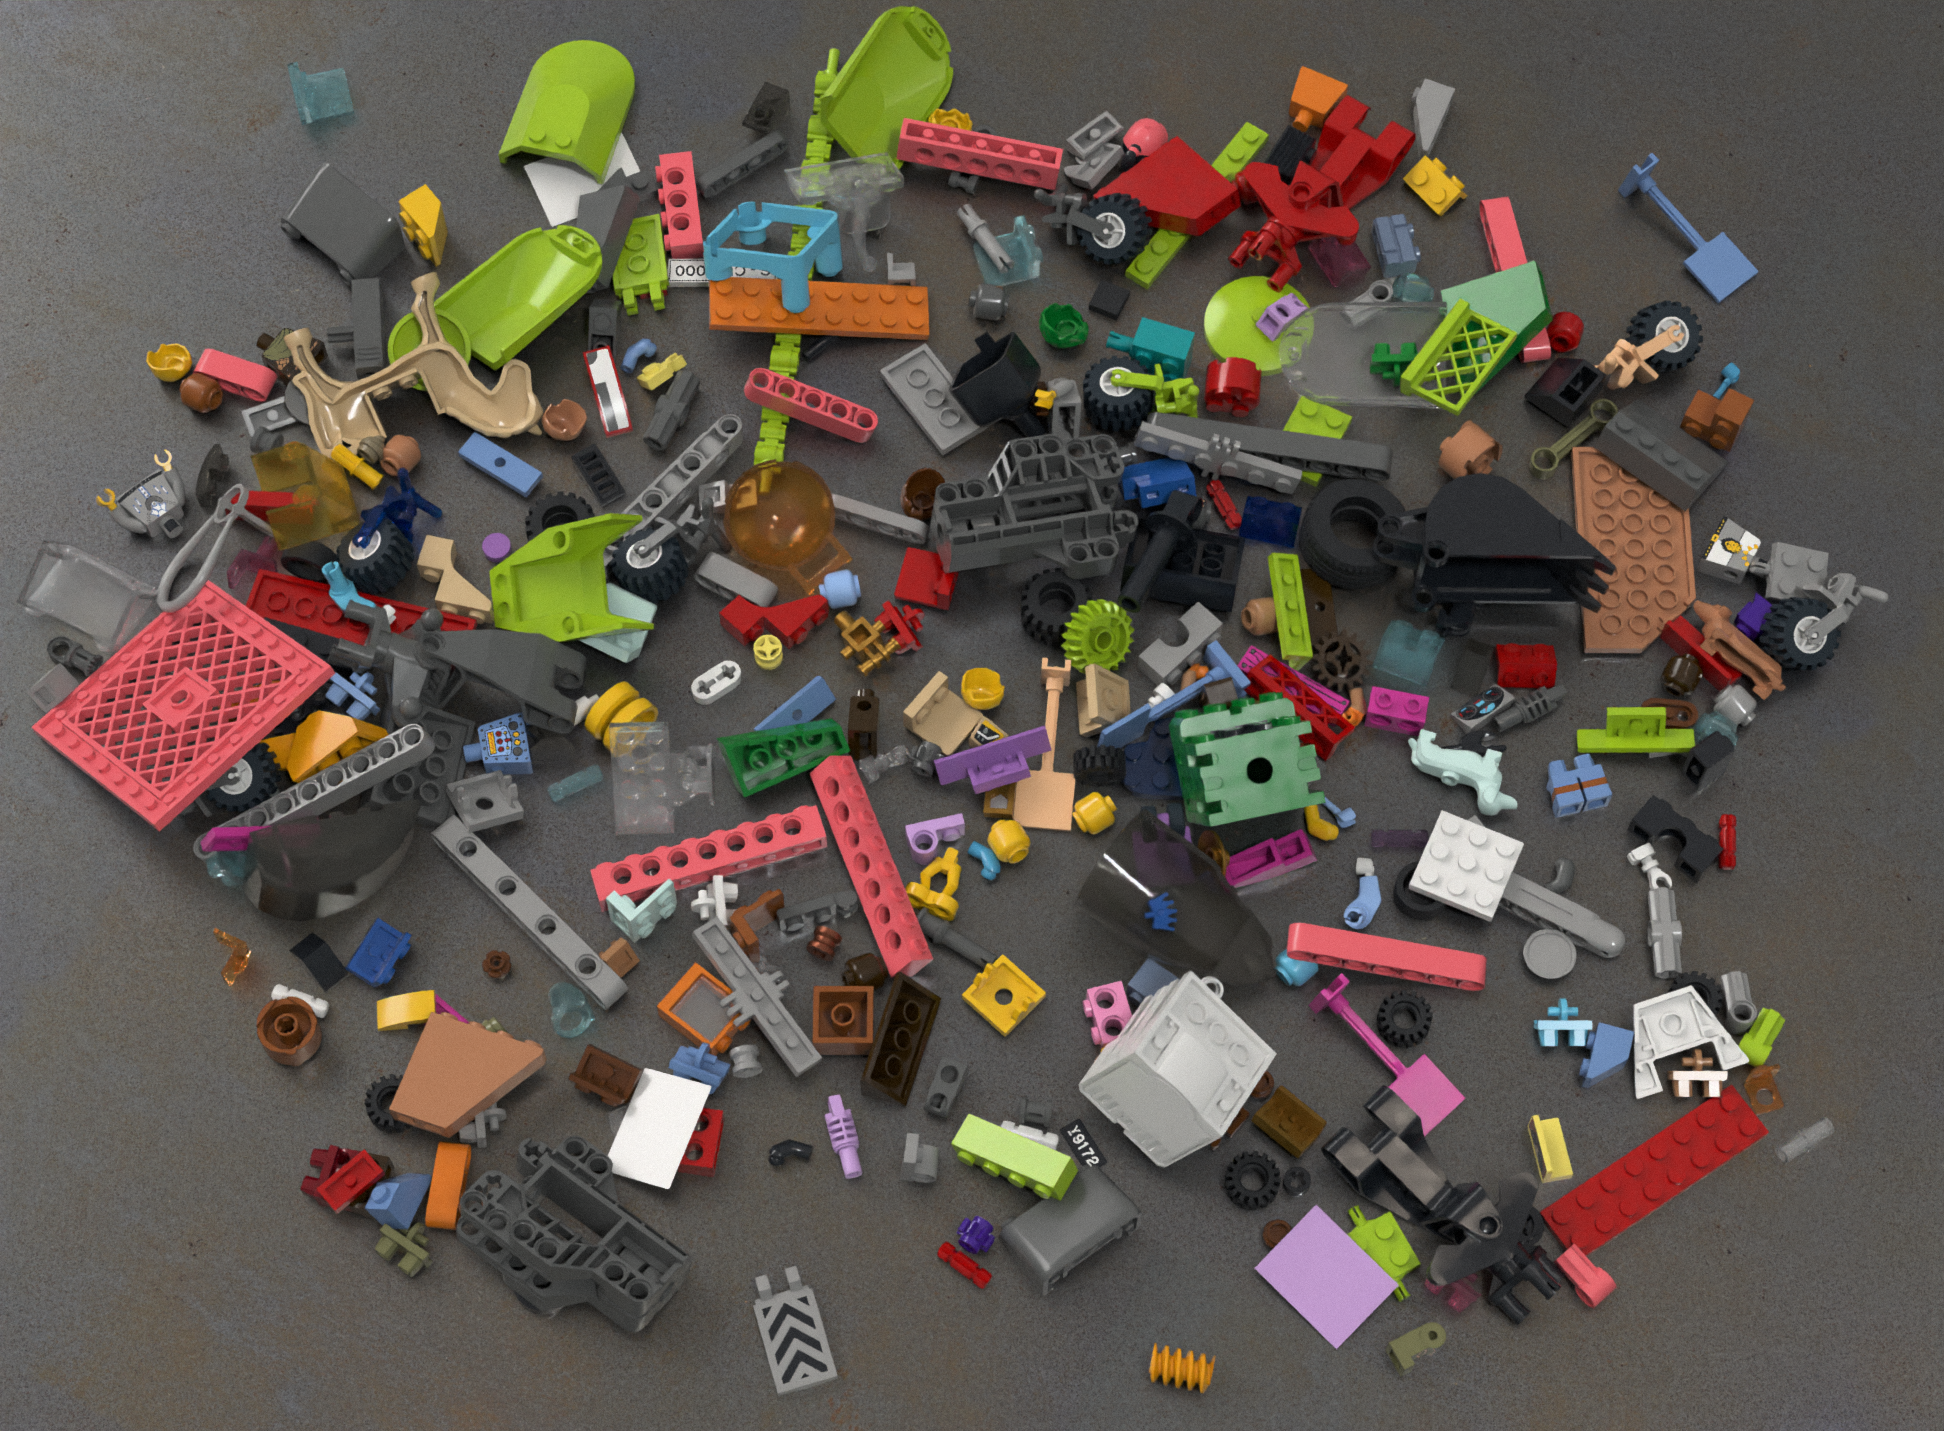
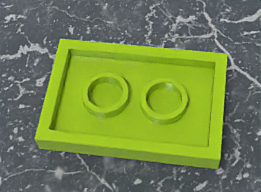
M1302 394L1283 431L1343 439L1352 422V416ZM1302 471L1301 481L1317 487L1323 473Z

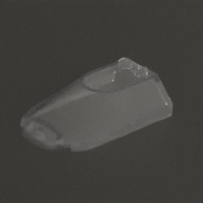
M1334 302L1311 307L1291 323L1283 334L1279 350L1283 374L1289 384L1299 394L1319 404L1331 406L1443 409L1414 393L1411 396L1401 393L1400 386L1393 387L1392 379H1382V374H1370V361L1372 354H1374L1376 343L1389 344L1390 354H1400V346L1403 343H1415L1419 353L1446 318L1447 303ZM1446 361L1439 362L1436 365L1438 372L1446 370ZM1441 378L1442 388L1446 387V378ZM1436 380L1426 381L1421 385L1422 388L1428 391L1438 389Z

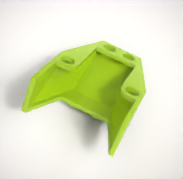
M609 513L547 528L491 569L489 573L495 627L515 632L541 633L558 642L654 629L653 623L612 614L609 610L603 552L606 547L642 522V515Z

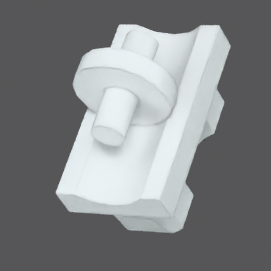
M714 875L713 882L706 886V890L698 891L699 898L691 902V910L700 913L701 920L709 919L710 921L718 917L726 929H731L730 917L736 909H726L725 902H735L737 900V884L723 882V875Z

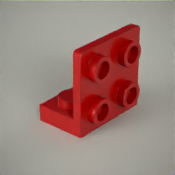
M908 547L894 592V598L949 611L959 571L945 574L943 562H941L938 553Z

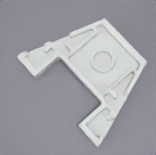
M1692 985L1633 1005L1636 1099L1663 1091L1653 1064L1654 1060L1707 1042L1713 1043L1722 1071L1749 1062L1746 1054L1742 1052Z

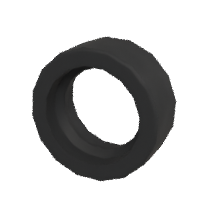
M295 537L287 542L280 561L288 572L299 578L326 583L328 581L322 573V568L329 562L333 564L336 554L330 548L317 541Z
M1419 861L1412 862L1403 867L1397 875L1393 891L1395 903L1400 911L1410 918L1418 920L1432 919L1441 914L1447 904L1436 900L1432 904L1421 905L1414 903L1407 897L1405 885L1413 877Z

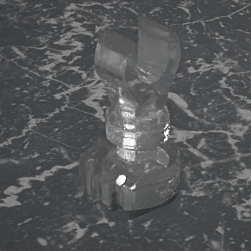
M904 744L895 747L886 753L885 756L880 754L874 759L870 755L860 759V770H862L865 780H867L868 784L875 782L880 777L879 770L884 772L889 770V766H900L910 760L908 758L910 751Z

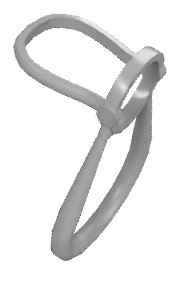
M234 485L223 497L218 499V506L213 515L181 548L169 564L161 579L157 593V604L163 612H176L188 605L198 595L208 581L231 525L238 516L270 537L281 542L286 541V537L281 532L244 508L249 497V490L244 485ZM240 492L238 502L232 504L230 502L231 499ZM226 508L229 509L231 512L222 519L224 510ZM215 521L216 524L224 528L199 573L178 598L169 601V592L177 573Z

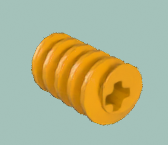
M1154 1343L1149 1368L1151 1383H1155L1161 1375L1164 1386H1167L1170 1380L1174 1378L1176 1388L1179 1389L1182 1383L1186 1381L1188 1391H1192L1196 1383H1198L1200 1393L1204 1394L1208 1386H1210L1216 1356L1214 1355L1211 1361L1207 1363L1206 1354L1201 1353L1196 1361L1192 1350H1189L1186 1357L1182 1358L1181 1348L1177 1347L1174 1354L1170 1355L1169 1346L1165 1345L1162 1351L1158 1353L1157 1344Z

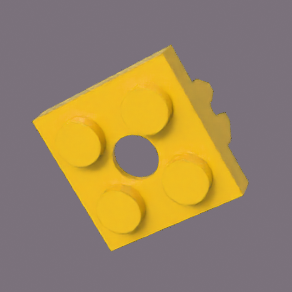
M1003 954L993 964L988 963L985 966L984 972L982 974L979 972L973 984L962 994V999L1004 1037L1046 997V992ZM1006 989L1012 993L1013 999L1009 1004L1001 1005L996 1001L995 995L999 990Z

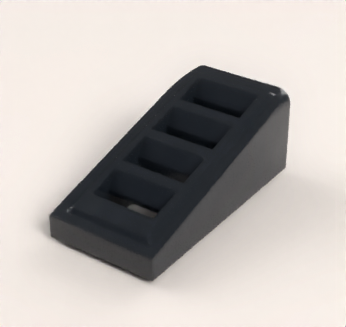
M596 444L586 447L571 457L573 467L601 507L626 494ZM600 466L601 469L589 475L588 472ZM607 476V479H605V480H603V481H601V482H599L598 484L595 485L594 482H596V481H598L599 479H601V478ZM608 486H614V488L610 489L609 491L603 494L600 493L601 490L607 488Z

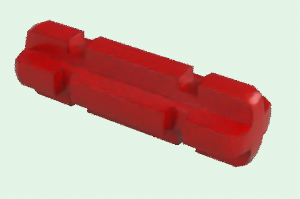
M1220 480L1211 481L1206 486V490L1210 497L1214 496L1212 500L1222 518L1226 517L1225 523L1230 530L1240 528L1244 520L1239 512L1236 513L1237 508L1227 491L1224 492L1225 487Z
M1723 814L1719 819V828L1721 829V832H1719V844L1723 848L1719 857V868L1722 870H1733L1736 866V817L1733 814Z
M945 1242L937 1252L938 1257L945 1262L949 1261L950 1266L970 1280L972 1278L973 1283L978 1287L984 1289L992 1279L991 1273L984 1268L980 1269L978 1267L979 1264L963 1252H957L956 1247L952 1244Z

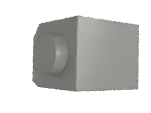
M1426 78L1421 88L1416 87L1411 102L1415 103L1413 118L1419 161L1425 155L1429 157L1452 105L1455 88Z

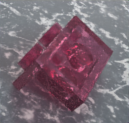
M1326 237L1312 240L1309 245V250L1333 287H1340L1346 277L1367 274L1371 268V265L1355 242L1352 245L1343 246L1337 242L1336 237Z

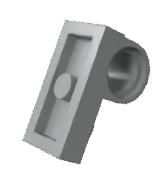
M907 1133L900 1180L925 1183L935 1182L937 1180L940 1150L934 1146L918 1144L919 1134Z

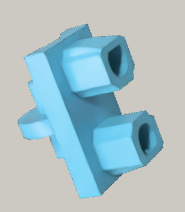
M1566 998L1559 999L1558 1007L1547 1008V1015L1558 1016V1020H1534V1029H1538L1540 1046H1558V1030H1568V1046H1586L1588 1030H1592V1021L1568 1020V1016H1578V1007H1568Z

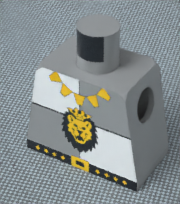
M1723 516L1701 557L1696 571L1740 584L1747 571L1750 572V568H1752L1750 565L1753 560L1766 564L1768 561L1756 556L1761 544L1760 539ZM1754 573L1762 578L1764 577V574Z

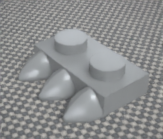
M1107 142L1085 159L1075 156L1079 165L1065 167L1064 172L1074 185L1093 189L1125 153L1122 146Z

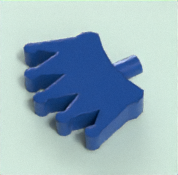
M1165 892L1147 902L1151 912L1144 913L1145 919L1152 918V929L1173 932L1175 928L1169 927L1167 924L1177 922V918H1170L1168 916L1177 913V909L1166 908L1172 905L1174 901H1162L1164 897L1168 896V893Z

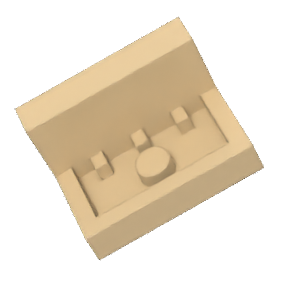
M1095 663L1085 667L1086 679L1076 682L1080 735L1086 738L1101 733L1105 728L1131 714L1128 680Z

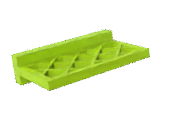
M1462 299L1458 300L1401 375L1400 384L1401 393L1409 397L1414 393L1456 416L1461 413L1517 338V332L1469 309L1470 303ZM1472 320L1480 324L1482 330L1468 333L1466 326ZM1496 334L1506 337L1503 343L1493 345L1489 336ZM1485 337L1487 346L1472 348L1470 339ZM1466 341L1467 350L1452 351L1451 346L1454 342ZM1490 354L1491 359L1489 362L1476 363L1474 355ZM1470 356L1471 366L1457 368L1455 359ZM1451 360L1453 369L1438 372L1436 365L1439 362ZM1475 372L1476 379L1474 382L1462 384L1460 375ZM1456 377L1458 385L1442 388L1441 378ZM1436 380L1438 389L1428 391L1422 388L1421 385L1426 381ZM1460 392L1461 399L1455 405L1447 401L1445 395Z

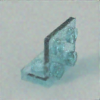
M298 62L287 64L302 125L354 114L343 68L307 76L306 71L300 72Z

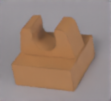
M620 937L617 941H612L610 943L612 946L605 952L601 951L599 957L622 978L640 960L629 943Z

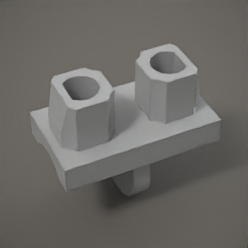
M495 1102L488 1109L480 1112L475 1116V1122H470L459 1130L460 1142H477L478 1148L487 1147L485 1123H489L490 1131H498V1122L505 1120L507 1117L506 1110L497 1108V1102Z

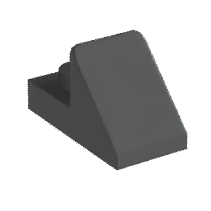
M621 167L598 190L625 184L640 197V202L658 196V189L648 169L626 177Z

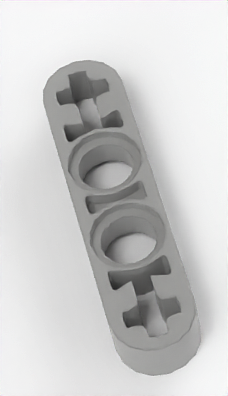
M836 494L828 495L822 508L825 514L834 519L915 544H924L930 531L929 526L920 520Z

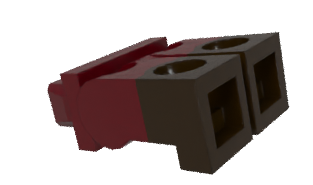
M330 1145L328 1150L313 1149L310 1166L321 1169V1174L319 1178L305 1176L300 1188L302 1193L314 1198L320 1206L330 1207L317 1192L316 1188L361 1151L339 1148L334 1145ZM368 1153L385 1173L377 1182L390 1179L394 1168L388 1156ZM377 1182L343 1210L364 1215L367 1219L377 1221L365 1209Z

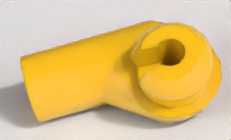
M1318 805L1303 808L1307 830L1311 835L1324 841L1337 838L1339 834L1338 827L1320 819Z

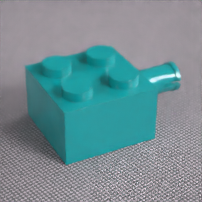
M1144 317L1140 321L1134 338L1110 331L1106 348L1128 353L1131 361L1134 359L1140 361V366L1145 365L1148 368V373H1151V375H1154V364L1160 363L1164 382L1186 378L1192 361L1195 332Z

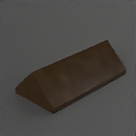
M902 972L896 973L860 1084L861 1095L906 1107L941 998Z

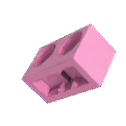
M1122 981L1087 989L1086 1000L1082 1001L1086 1018L1091 1017L1094 1027L1090 1028L1094 1045H1100L1102 1049L1119 1036H1111L1105 1030L1115 1027L1121 1032L1131 1019L1132 1014ZM1101 1000H1107L1112 1003V1006L1104 1009L1099 1007L1097 1003Z

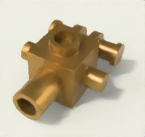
M847 611L840 612L834 619V623L842 631L841 637L845 648L839 652L846 661L854 655L862 663L856 667L864 677L868 676V673L874 668L878 670L882 667L880 663L882 660L888 662L891 659L890 655L896 650L901 649V646L893 637L889 639L888 643L883 644L880 633L886 627L880 620L873 625L863 616L855 621Z

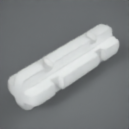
M280 984L274 987L271 994L273 1000L292 996L298 997L306 1001L312 1007L315 1015L320 1018H324L329 1010L327 1001L319 998L315 1000L314 996L294 989L289 991L288 987Z
M1003 1121L1001 1125L1004 1129L1056 1150L1059 1136L1049 1132L1043 1134L1042 1130L1021 1124L1018 1127L1010 1121Z

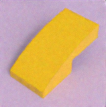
M435 991L412 992L377 1001L378 1031L408 1029V1024L427 1023L431 1012L436 1013Z

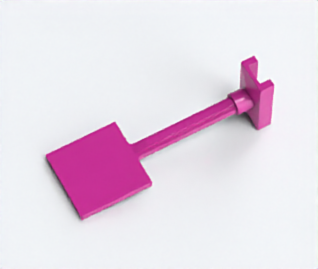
M1341 973L1308 1006L1316 1014L1329 1006L1336 1015L1339 1014L1395 1074L1397 1079L1389 1088L1421 1118L1425 1137L1465 1097L1425 1054L1412 1066L1406 1068L1348 1005L1349 1002L1341 993L1350 981Z

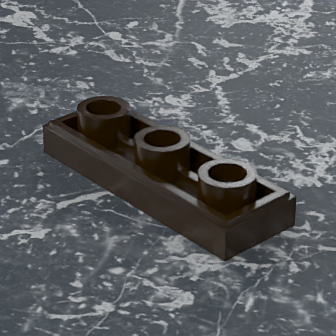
M1300 569L1311 646L1313 648L1315 644L1321 645L1319 639L1323 635L1329 639V633L1333 630L1339 636L1331 584L1328 581L1318 577L1317 573H1314L1312 569ZM1332 644L1326 649H1335L1336 644Z

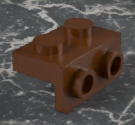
M589 1044L576 1071L570 1073L568 1079L575 1082L574 1087L589 1094L593 1091L602 1096L601 1101L617 1107L618 1104L629 1103L643 1070Z

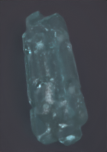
M596 764L586 768L587 772L583 773V771H580L561 780L562 783L559 785L555 783L549 786L547 790L552 801L557 802L565 798V794H568V796L590 786V782L594 784L601 781L603 774L599 766Z

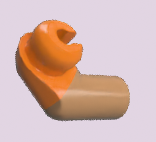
M1200 663L1193 664L1182 675L1180 691L1205 677L1206 673L1209 672L1208 666H1200Z
M1362 688L1349 690L1352 705L1342 714L1354 727L1358 726L1367 714V706Z

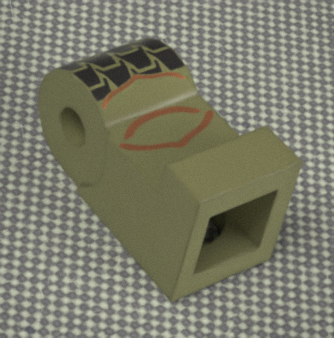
M1430 1322L1388 1343L1385 1351L1400 1377L1412 1371L1415 1366L1414 1360L1423 1355L1437 1354L1441 1350L1446 1340L1445 1329L1438 1323Z

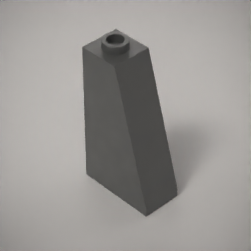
M625 184L580 195L576 227L588 232L595 238L600 247L603 261L598 279L586 293H595L598 290L609 287L639 205L640 197Z

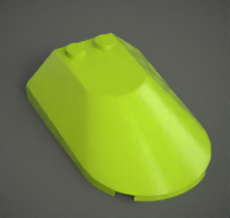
M898 6L887 10L874 22L821 97V123L853 160L885 174L898 172L905 162L896 159L903 119L908 118L928 122L931 113L940 107L951 87L953 68L950 67L948 52H951V47L939 23L928 12L915 6Z
M590 40L563 43L544 53L536 61L530 72L498 154L500 163L506 164L508 156L520 151L575 162L597 179L598 184H604L635 93L634 72L626 57L607 44Z
M558 225L557 229L542 231V228L539 227L513 239L434 302V308L446 311L456 317L469 335L471 355L493 370H497L541 334L594 285L602 269L603 261L600 247L592 235L573 226Z

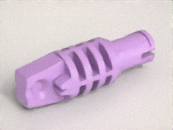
M840 1094L829 1096L827 1104L830 1113L825 1114L824 1117L833 1151L840 1156L845 1178L859 1177L863 1172L857 1153L859 1140L851 1110H844Z

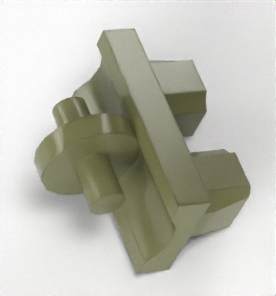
M418 1222L413 1227L409 1226L408 1229H400L401 1232L407 1235L406 1237L386 1223L379 1230L382 1237L374 1249L375 1252L386 1261H390L398 1249L402 1251L405 1256L397 1266L408 1276L413 1277L422 1266L428 1269L433 1261L429 1258L430 1254L416 1245V1243H419L426 1247L429 1243V1239L423 1236L425 1225Z

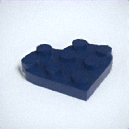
M1174 717L1157 720L1150 731L1148 741L1132 743L1126 746L1124 751L1126 755V776L1120 783H1123L1124 787L1131 791L1133 796L1144 799L1183 801L1169 730V723Z

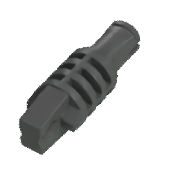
M1562 684L1549 690L1543 686L1514 701L1512 707L1492 717V725L1500 733L1518 723L1527 724L1556 709L1557 705L1555 702L1563 699L1567 691Z

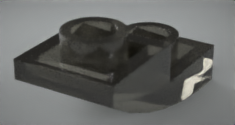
M214 444L210 449L198 475L195 494L200 507H212V496L217 495L216 482H224V472L229 471L228 454L223 453L220 444Z

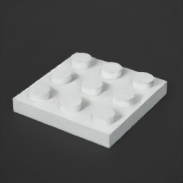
M1442 810L1408 889L1491 922L1524 843Z

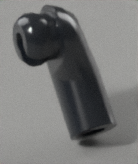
M788 1139L773 1145L769 1149L768 1161L774 1166H781L785 1161L784 1158L789 1156L809 1161L813 1152V1146Z

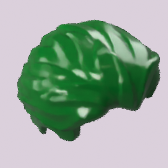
M1054 303L1046 307L1040 314V332L1045 341L1053 347L1069 348L1081 345L1086 341L1089 326L1087 322L1083 321L1082 315L1071 304L1059 305Z

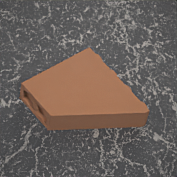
M431 1012L391 1103L390 1113L394 1120L450 1138L475 1119L476 1115L488 1109L545 1065L547 1059L544 1049H542L540 1044L531 1040H525V1042L515 1040L511 1034L504 1031H497L496 1033L488 1031L482 1024L470 1021L468 1024L458 1021L456 1016L447 1012H441V1014Z

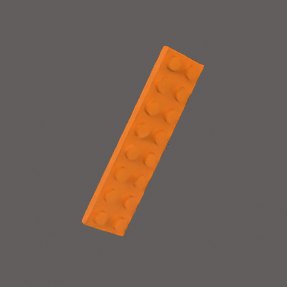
M730 277L720 281L709 280V330L928 340L927 287L808 281L810 305L803 312L792 313L783 307L780 279Z

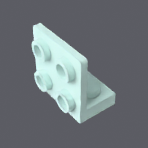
M612 583L606 584L608 605L612 614L652 623L657 605ZM649 630L581 639L579 641L628 663L639 657Z
M670 879L663 883L637 908L628 896L623 895L621 897L615 890L606 897L610 920L634 943L641 937L646 938L654 930L655 924L661 918H668L675 911L677 905L674 883Z

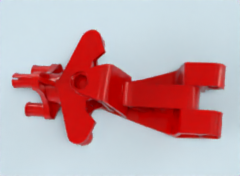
M1346 95L1325 121L1319 138L1317 154L1311 166L1300 161L1290 185L1281 181L1278 166L1252 162L1245 167V185L1249 191L1254 192L1268 220L1260 231H1246L1240 238L1241 243L1228 257L1229 263L1237 269H1242L1250 256L1254 258L1258 254L1256 260L1259 261L1263 259L1264 255L1272 258L1280 266L1271 278L1267 280V285L1279 293L1290 278L1296 276L1302 269V264L1295 249L1298 242L1336 237L1340 245H1352L1357 238L1359 223L1350 212V209L1387 184L1414 144L1416 133L1395 121H1391L1377 139L1359 129L1371 108L1350 95Z

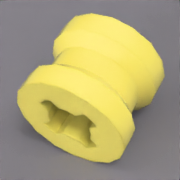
M763 635L755 641L753 649L756 664L764 670L777 668L783 660L780 640L773 635Z

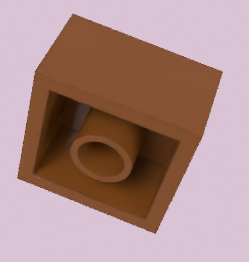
M814 986L812 1044L820 1055H869L874 1042V986Z

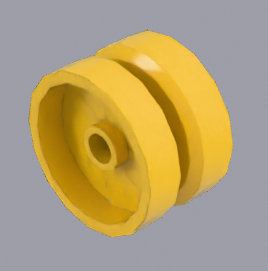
M628 682L617 683L608 689L593 705L586 717L585 729L598 740L603 739L604 746L612 754L621 756L634 749L650 732L656 722L658 708L648 699L640 698L639 691Z

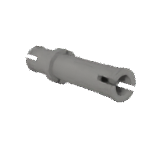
M963 205L968 215L960 208L957 211V216L969 229L968 234L983 247L1000 273H1008L1009 271L1003 263L1006 262L1012 270L1015 266L1014 260L1005 252L989 231L988 223L980 219L972 205Z

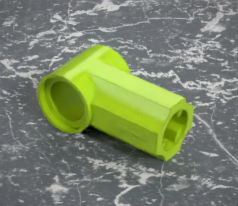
M1762 1008L1749 1033H1745L1738 1045L1749 1059L1747 1064L1758 1070L1761 1069L1773 1048L1771 1045L1785 1022V1019L1779 1012L1773 1009Z

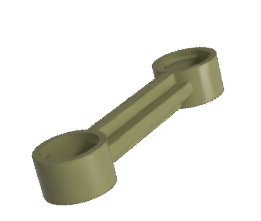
M1599 399L1593 402L1587 418L1550 448L1540 447L1532 453L1529 462L1531 474L1538 479L1551 478L1556 473L1559 461L1571 452L1572 447L1580 445L1597 430L1603 431L1606 424L1610 421L1596 418L1593 412L1603 409L1608 411L1613 418L1618 413L1617 406L1608 399ZM1540 457L1547 458L1553 463V467L1542 469L1535 464L1534 460Z

